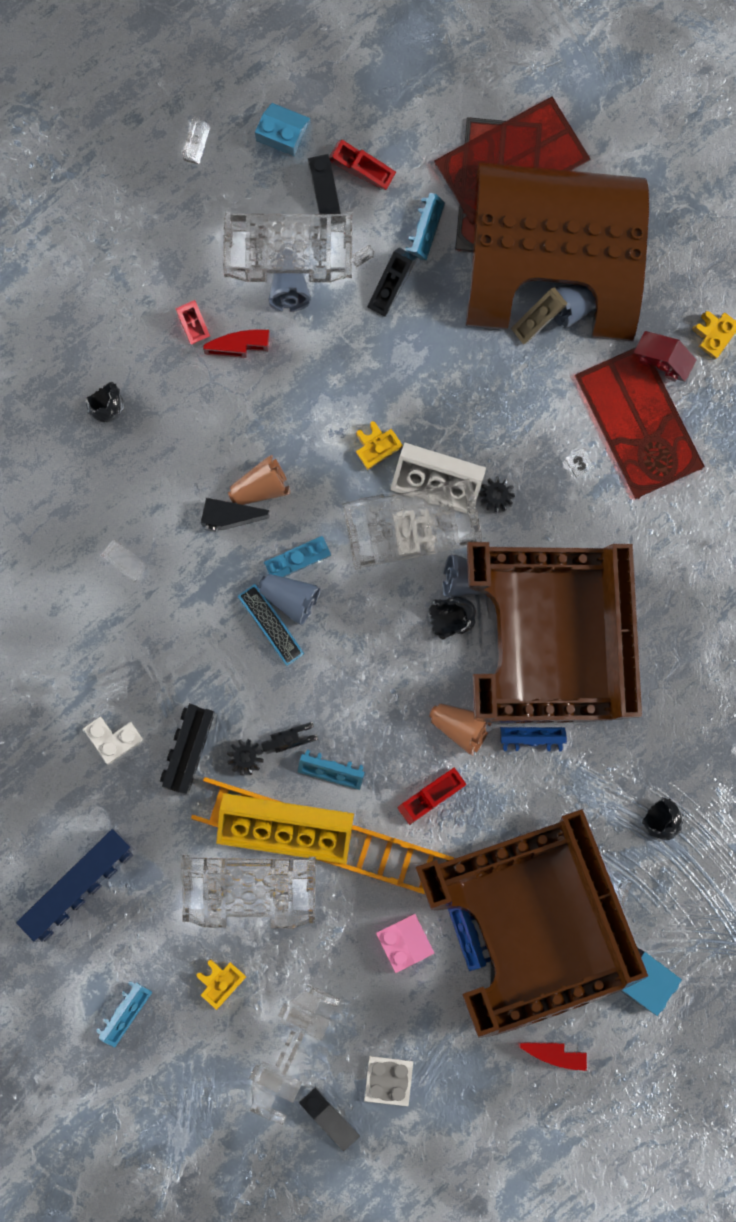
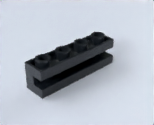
M190 703L188 708L184 707L180 720H183L181 729L177 728L173 739L177 741L175 748L170 749L167 756V761L170 762L168 769H164L161 774L160 782L163 783V788L189 795L215 716L214 711L203 709Z

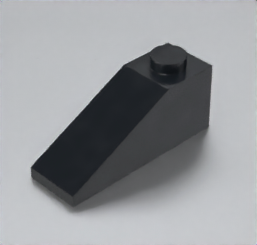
M329 154L308 158V168L321 225L341 222L342 217Z
M400 247L393 252L367 307L384 317L387 316L418 258L417 256Z
M206 498L201 525L207 531L217 532L218 530H227L269 519L270 512L266 509Z
M316 1086L299 1101V1104L343 1151L360 1137Z

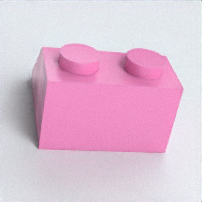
M415 914L376 933L395 973L434 954Z

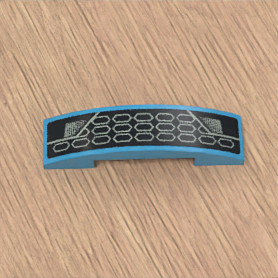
M255 584L238 595L244 607L251 614L286 666L304 655V652L267 599L260 594V590Z

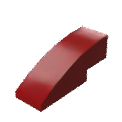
M342 139L336 143L329 156L330 162L383 190H387L396 174V171L362 149H356Z
M260 329L244 330L221 336L204 344V354L247 358V350L268 352L270 331Z
M454 767L397 808L407 823L411 825L467 784Z
M518 1042V1047L543 1062L561 1068L587 1071L586 1052H564V1043Z

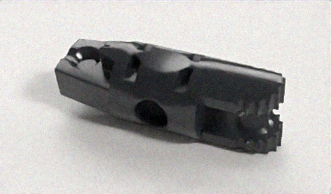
M313 721L271 734L270 740L261 743L263 751L275 749V752L278 753L317 741V735H310L300 739L298 732L314 727ZM286 736H291L293 740L286 742L284 739Z

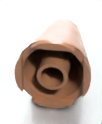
M270 455L231 485V491L228 492L232 503L245 505L290 494V487H285L286 476L276 459L273 460V455Z
M439 704L438 707L434 706L429 715L432 718L431 723L472 756L474 752H478L487 737L486 726H491L492 724L491 722L475 720L474 711L445 704Z

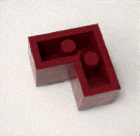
M648 331L643 333L634 351L642 365L647 367L651 365L656 366L665 373L667 379L674 382L677 380L686 382L697 361L679 339Z

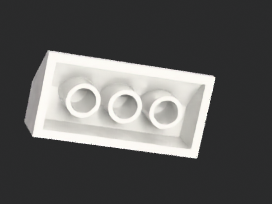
M404 443L390 490L472 515L486 467Z

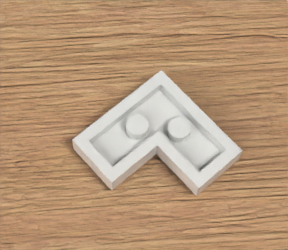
M100 716L83 728L107 765L143 741V738L132 722L113 734Z

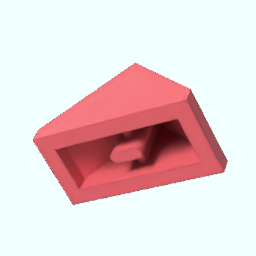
M195 300L175 308L191 345L210 337Z

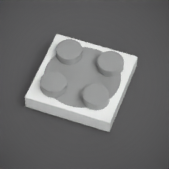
M369 1056L364 1101L409 1106L413 1061Z

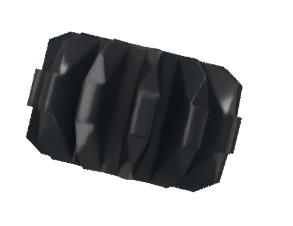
M496 477L495 483L491 478L487 479L488 485L482 484L481 488L484 491H480L478 495L483 497L480 504L488 503L486 510L489 511L491 507H494V513L496 514L498 513V507L503 512L507 510L506 505L511 507L513 502L510 499L515 498V494L510 493L514 488L513 485L506 487L507 479L503 483H499L500 477ZM494 491H497V494L498 492L501 493L500 499L492 497Z
M240 739L238 740L239 748L235 744L231 745L235 753L227 752L228 756L234 757V759H230L227 762L229 765L236 763L232 768L233 772L241 768V776L245 774V769L248 770L249 775H253L251 767L259 771L260 767L255 763L264 762V759L257 758V756L263 754V750L255 751L259 746L258 743L250 747L251 739H247L246 746L243 745V741ZM243 752L245 754L247 752L250 753L249 757L251 760L249 762H246V760L244 763L241 762L242 757L240 755Z

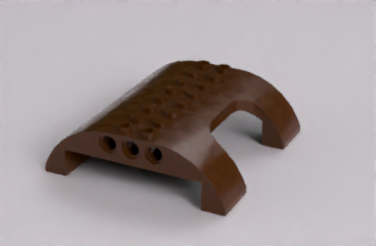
M478 162V195L466 326L508 330L513 298L518 288L528 281L577 284L587 287L593 293L596 300V312L592 321V338L634 341L640 317L646 269L649 224V187L647 179Z
M467 542L468 586L472 590L486 594L495 606L499 652L498 667L494 674H473L474 719L491 723H573L642 717L633 544H611L604 548L489 547V542Z
M583 809L562 816L559 823L438 864L437 860L416 867L430 909H461L471 914L479 925L494 965L495 977L490 987L485 989L483 986L462 994L478 1038L503 1034L560 1015L615 994L648 977Z

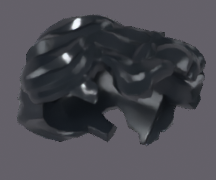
M456 596L447 600L435 599L433 604L428 607L429 618L434 619L430 621V624L433 625L432 631H435L434 634L438 635L442 640L456 633L464 634L475 625V606L467 599Z

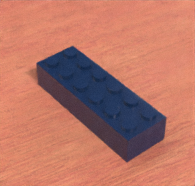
M112 828L16 924L33 942H46L54 934L52 930L56 926H62L69 920L70 916L68 914L72 910H79L86 903L84 899L89 894L94 895L102 887L100 883L104 879L109 880L117 873L116 867L120 863L126 864L134 856L132 852L135 849L117 830Z

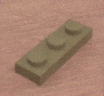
M554 287L511 330L523 345L527 344L567 305V302Z

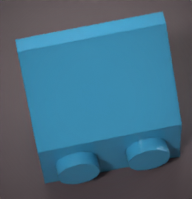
M271 103L263 113L256 128V141L295 156L310 118Z

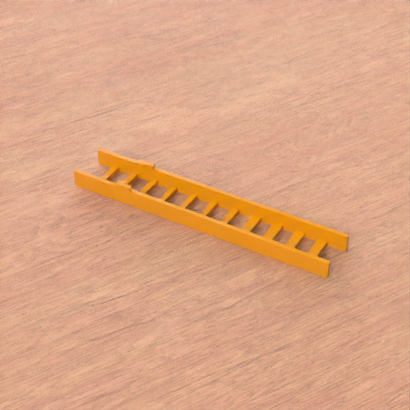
M204 777L203 781L205 783L218 786L220 790L210 820L193 814L191 819L218 828L223 794H228L229 790L241 794L240 796L281 801ZM353 825L352 830L367 835L357 867L337 862L319 861L425 895L421 882L419 888L403 883L413 850L428 854L427 863L433 861L434 857L447 861L454 859V857ZM372 836L388 841L377 874L362 870ZM393 843L408 849L399 879L382 876Z

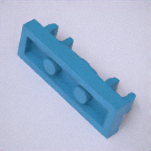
M429 193L428 198L424 197L421 199L426 205L423 209L418 208L422 215L417 224L416 236L409 237V240L413 243L412 247L405 248V250L414 254L420 260L426 261L445 202L434 193Z
M320 536L267 560L264 564L269 574L286 577L330 557L331 553L323 536Z
M307 750L305 755H301L298 773L360 790L365 773L363 772V765H360L358 770L352 769V762L350 761L347 767L335 761L321 760V753H318L316 758L310 757V750Z
M129 981L128 984L132 986V990L129 994L124 991L122 992L125 1000L115 1009L111 1020L104 1018L103 1021L107 1024L104 1031L99 1028L96 1030L100 1034L99 1039L114 1048L152 994L151 990L137 982L135 984Z

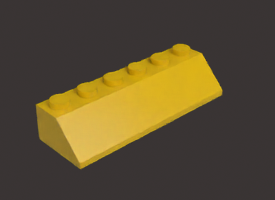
M224 793L219 811L216 844L347 864L354 813Z

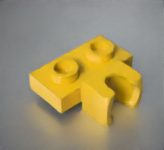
M705 311L701 318L705 321L706 326L697 324L692 327V330L701 338H704L698 347L713 359H717L736 333V320L725 312L718 319L711 312Z
M374 421L370 423V429L372 430L370 435H365L362 430L356 432L357 438L363 445L362 448L356 451V454L367 470L403 448L402 443L392 428L382 434Z
M210 959L208 965L212 969L211 975L205 976L203 973H197L196 977L208 986L201 996L218 1010L247 976L231 962L222 969Z

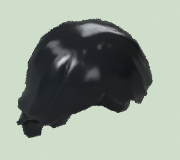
M109 382L103 388H99V391L85 399L88 408L87 413L101 422L114 420L124 409L120 389L113 382Z
M662 797L661 800L648 810V813L642 820V824H644L650 836L662 840H670L682 831L684 817L675 802L671 801L670 798Z

